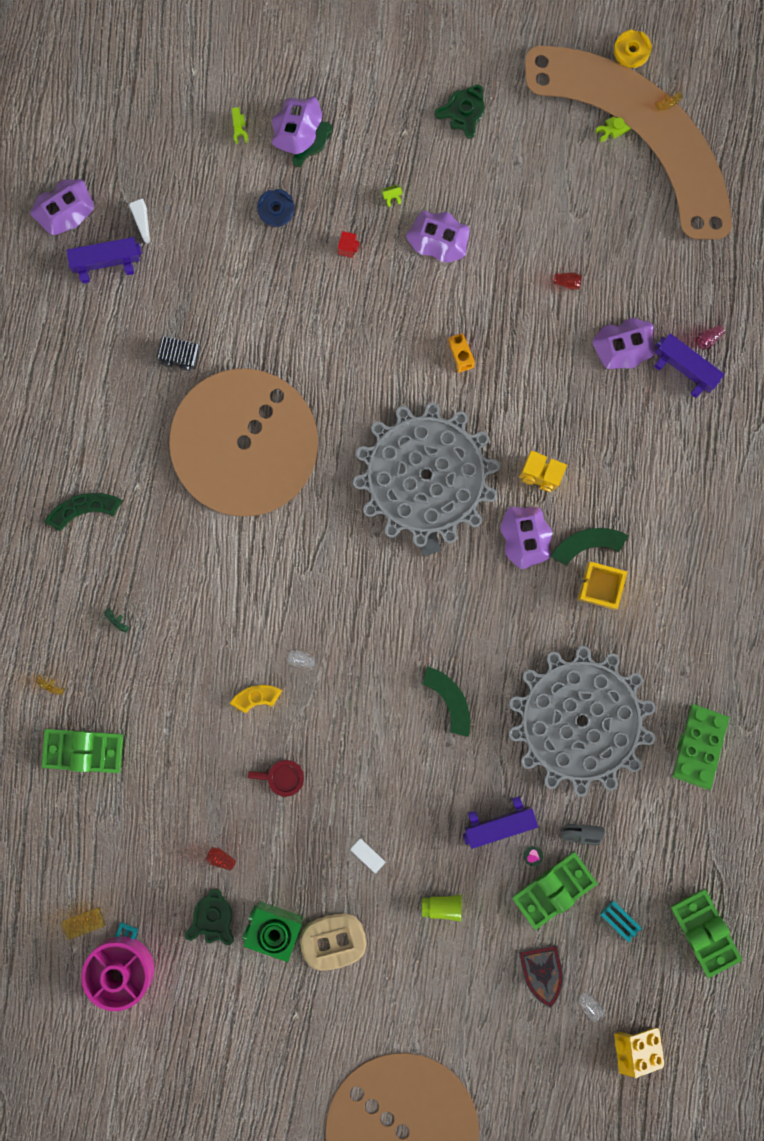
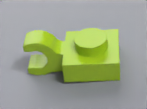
M239 107L232 108L234 141L238 144V138L243 136L245 143H248V135L242 128V126H246L245 115L241 114Z

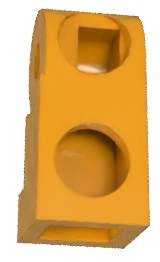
M460 333L448 337V343L458 373L474 368L475 360L464 334Z

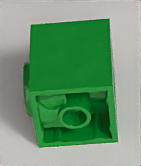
M260 901L258 906L254 905L248 921H251V925L247 924L243 933L242 940L245 941L243 947L288 963L304 916ZM272 930H277L280 934H274Z

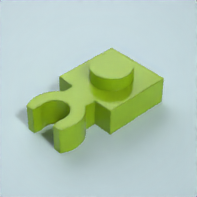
M614 116L605 121L606 127H597L595 133L603 132L604 136L600 137L599 141L604 142L609 135L615 139L630 131L631 127L622 118Z

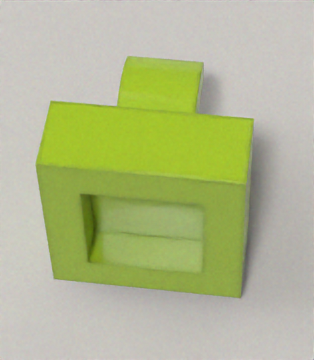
M399 184L380 189L381 195L384 200L386 199L389 207H391L390 201L392 198H396L397 203L401 204L399 195H402V190Z

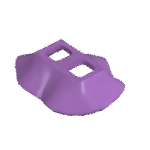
M315 97L308 99L288 98L285 100L281 112L272 119L274 129L272 144L275 147L286 152L299 154L314 143L316 129L322 119V111ZM292 106L303 107L299 116L290 114ZM287 123L297 124L294 133L284 131Z
M67 179L60 181L53 192H44L38 196L31 210V216L49 234L57 235L76 228L93 211L94 204L83 180ZM67 192H72L75 201L67 205L62 196ZM52 202H56L60 208L54 215H50L46 209L47 205Z
M422 211L417 216L412 228L407 232L409 243L421 255L433 256L441 262H452L466 255L469 228L467 225L457 222L448 212L432 214ZM428 223L437 225L435 235H429L424 232ZM446 229L455 232L454 239L451 242L442 238Z
M630 318L619 326H604L594 337L593 345L602 364L607 369L634 368L644 360L655 355L654 328L650 322ZM640 333L643 343L634 346L630 335ZM622 338L625 349L615 351L612 340Z
M510 507L506 511L501 523V532L506 539V556L520 569H526L548 560L551 556L550 541L552 530L545 522L542 510L537 507ZM531 520L533 530L522 532L520 522ZM535 539L537 548L526 551L523 543L524 540Z

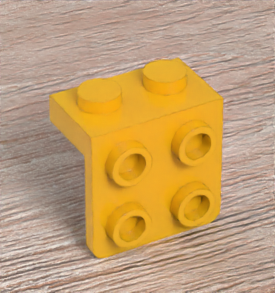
M651 1028L634 1035L624 1032L614 1033L620 1074L637 1078L663 1068L664 1060L658 1028Z

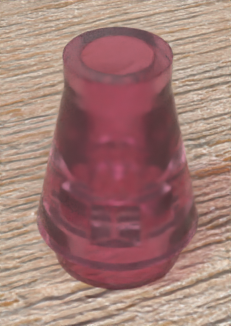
M717 325L701 332L696 338V343L702 350L711 349L719 338L725 334V330L721 325Z

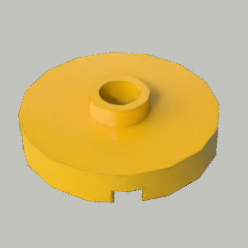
M627 30L618 36L614 45V55L621 65L627 68H637L648 60L652 44L644 32Z

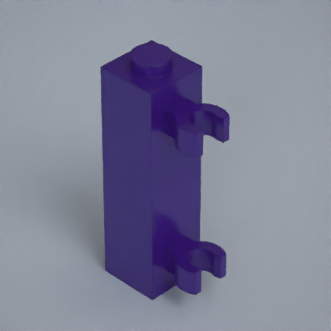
M134 237L66 250L69 268L73 273H79L80 281L83 284L90 283L88 271L122 264L124 265L125 273L133 275L134 268L132 263L139 262V255L142 254L141 245L135 241Z
M671 333L666 338L663 336L656 344L659 348L655 353L661 358L654 367L660 371L668 362L695 382L697 385L690 393L695 398L703 390L708 393L713 391L725 375Z
M518 796L512 798L516 811L479 823L475 811L468 812L471 826L464 828L466 833L462 835L465 844H469L471 849L538 828L533 809L531 807L523 808L521 798Z

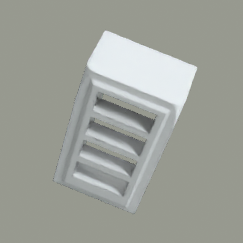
M143 199L129 203L144 242L148 244L150 243L146 204Z

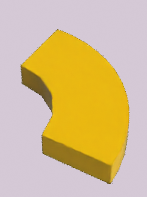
M270 685L251 686L239 692L229 704L244 713H247L256 705L265 704L273 707L283 690Z

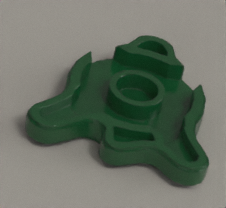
M476 84L467 88V90L455 91L446 105L435 110V117L437 119L451 118L450 127L452 129L463 130L468 139L474 138L476 133L475 126L481 120L485 110L483 87Z
M321 121L316 129L314 143L304 152L294 154L293 165L295 167H301L306 158L316 155L324 149L328 136L332 133V125L329 122ZM286 124L284 131L294 133L297 124Z
M212 889L207 896L196 904L193 912L192 926L185 932L187 940L192 941L200 934H204L206 943H212L216 940L222 941L225 945L233 943L234 937L230 931L232 909L219 889Z

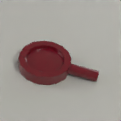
M281 760L275 763L269 770V773L248 771V779L268 780L271 790L282 797H289L298 793L305 780L301 766L291 760Z

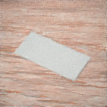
M361 838L350 849L375 874L386 863Z

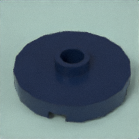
M281 189L268 190L260 196L257 203V211L260 219L266 225L281 227L291 221L295 205L292 197L286 191ZM274 207L280 208L278 211H273Z

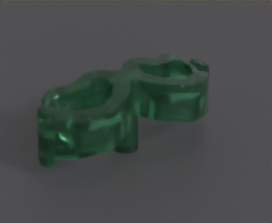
M111 607L104 612L108 620L120 631L126 633L131 628L120 622L123 616L120 614L116 617Z

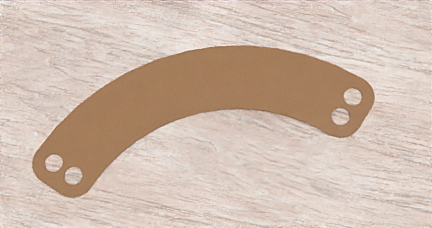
M535 46L528 51L525 57L526 83L533 93L541 96H555L578 100L602 109L616 118L620 117L650 146L668 174L678 203L681 228L688 237L692 239H722L729 234L732 228L730 203L724 179L715 156L702 133L670 96L632 69L589 52L553 46ZM545 56L548 59L547 67H538L535 64L536 57ZM540 73H544L549 77V83L545 86L539 85L536 82V76ZM693 217H700L704 222L703 228L694 229L691 226V219ZM711 217L721 219L722 226L720 229H712L710 227L709 219Z

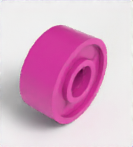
M127 936L109 938L102 942L86 959L81 974L83 990L89 1000L101 1009L107 1011L126 1010L139 1002L150 987L154 977L153 958L146 946L136 939H131V937ZM110 970H119L123 975V981L115 980L111 976Z

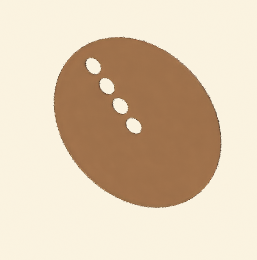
M231 369L204 379L185 396L172 421L169 446L176 474L194 498L220 513L233 516H256L285 505L304 487L316 462L318 435L311 410L302 396L291 385L281 378L261 370ZM275 389L281 390L284 394V399L280 403H274L270 399V393ZM262 405L272 407L273 414L270 418L265 419L259 415V409ZM252 420H258L262 424V430L258 434H252L248 430V424ZM245 435L250 438L251 445L248 449H240L238 447L237 440L240 436Z
M410 1053L383 1055L355 1069L336 1091L329 1107L326 1121V1141H478L479 1139L476 1109L469 1092L459 1078L437 1061ZM355 1086L362 1088L364 1092L363 1098L359 1101H354L349 1096L350 1089ZM369 1099H374L379 1104L378 1111L373 1114L368 1113L364 1107L365 1102ZM390 1112L393 1114L394 1122L392 1125L384 1126L381 1124L380 1116L382 1113ZM404 1124L409 1128L410 1133L407 1138L400 1139L396 1136L395 1129L398 1125Z

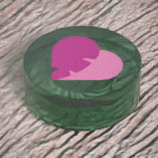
M529 846L523 852V859L529 866H538L543 860V853L538 847Z

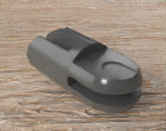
M567 824L561 828V836L565 841L578 842L579 844L600 845L605 835V830L601 826Z

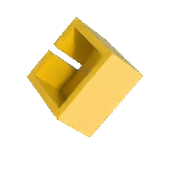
M531 450L525 460L519 478H522V482L528 485H533V483L539 485L543 491H555L560 485L567 464L552 458L549 464H546L547 456Z
M591 561L586 563L582 579L586 582L581 583L577 600L612 610L618 609L628 571Z

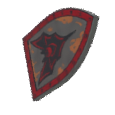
M557 945L519 952L523 976L528 989L540 1003L551 1009L556 1003L563 985V971Z

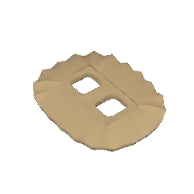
M347 913L326 915L309 922L302 929L300 937L304 960L311 968L320 971L345 967L358 961L364 955L367 945L362 923L355 916ZM344 932L347 933L349 944L339 946L336 935ZM325 937L328 938L330 949L320 951L317 940Z

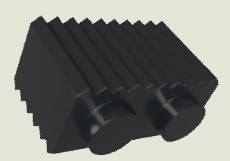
M162 336L157 359L161 362V365L166 367H172L173 364L179 366V369L184 371L196 370L201 347L197 343Z

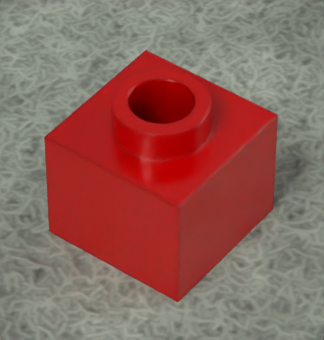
M342 231L338 245V255L353 258L354 252H358L360 244L357 241V234Z

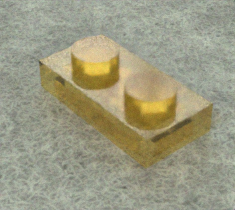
M100 906L61 921L67 940L106 926Z

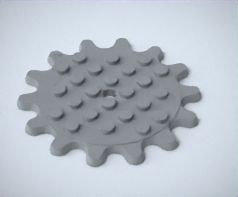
M434 402L427 404L425 413L420 417L413 416L408 407L400 406L396 411L398 419L396 425L388 427L379 421L373 423L371 430L377 438L376 445L373 447L361 446L356 450V457L364 461L368 466L365 474L358 475L353 480V485L356 489H365L371 493V500L363 508L364 514L367 517H373L377 514L385 515L388 520L385 534L390 538L396 537L403 529L410 530L413 533V543L417 547L425 546L428 536L433 532L440 533L446 543L455 542L457 539V524L466 522L472 527L480 526L482 517L476 510L477 504L481 501L493 502L497 498L496 490L488 487L485 483L486 476L496 473L500 468L497 460L486 459L481 454V449L489 441L488 434L485 432H479L475 435L468 434L465 431V424L468 420L466 413L462 411L457 412L453 418L445 420L440 416L438 404ZM428 470L431 472L432 477L427 480L423 479L421 472Z
M580 646L577 649L576 657L572 662H565L559 653L551 652L547 656L549 669L545 674L540 675L533 670L524 672L523 680L530 688L529 694L526 697H513L509 702L510 708L522 715L521 724L509 730V737L513 741H524L528 745V752L522 757L521 764L526 769H531L537 765L544 766L547 771L544 783L550 789L556 788L561 780L569 779L573 783L575 794L580 797L588 793V786L593 780L601 781L607 790H615L618 786L617 770L627 768L631 772H638L642 767V763L635 755L636 747L642 744L651 745L655 741L654 733L644 729L642 720L645 716L653 714L656 706L652 701H641L636 697V690L642 685L643 677L639 673L622 677L618 673L620 658L614 653L607 655L603 662L595 663L591 659V652L587 646ZM580 715H584L587 719V723L584 726L577 724V718Z

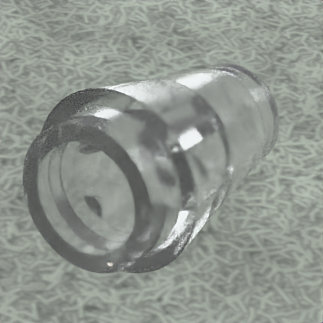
M296 648L294 650L290 649L286 664L291 665V667L314 668L316 657Z
M587 991L578 997L588 1020H591L592 1023L597 1022L605 1015L604 1008Z

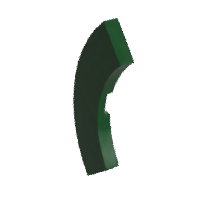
M104 493L76 495L54 508L44 522L62 532L70 521L86 513L100 512L114 517L123 500Z
M609 528L586 529L565 539L557 546L550 557L567 566L577 554L589 548L601 547L620 552L629 535Z
M427 666L422 685L436 691L446 702L451 717L450 732L469 737L470 712L462 691L447 675Z

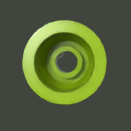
M462 894L440 897L430 896V898L423 897L422 917L462 922Z

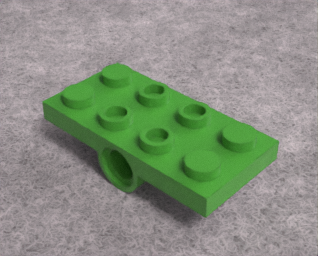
M695 704L690 706L684 732L681 734L677 744L678 755L672 774L673 778L708 791L712 789L730 717Z
M45 729L41 768L63 769L76 772L120 773L124 734Z
M573 851L514 894L512 899L534 930H537L558 913L561 914L571 908L578 898L598 883L575 851Z
M705 888L670 906L707 978L743 961L730 937L727 925L719 916Z

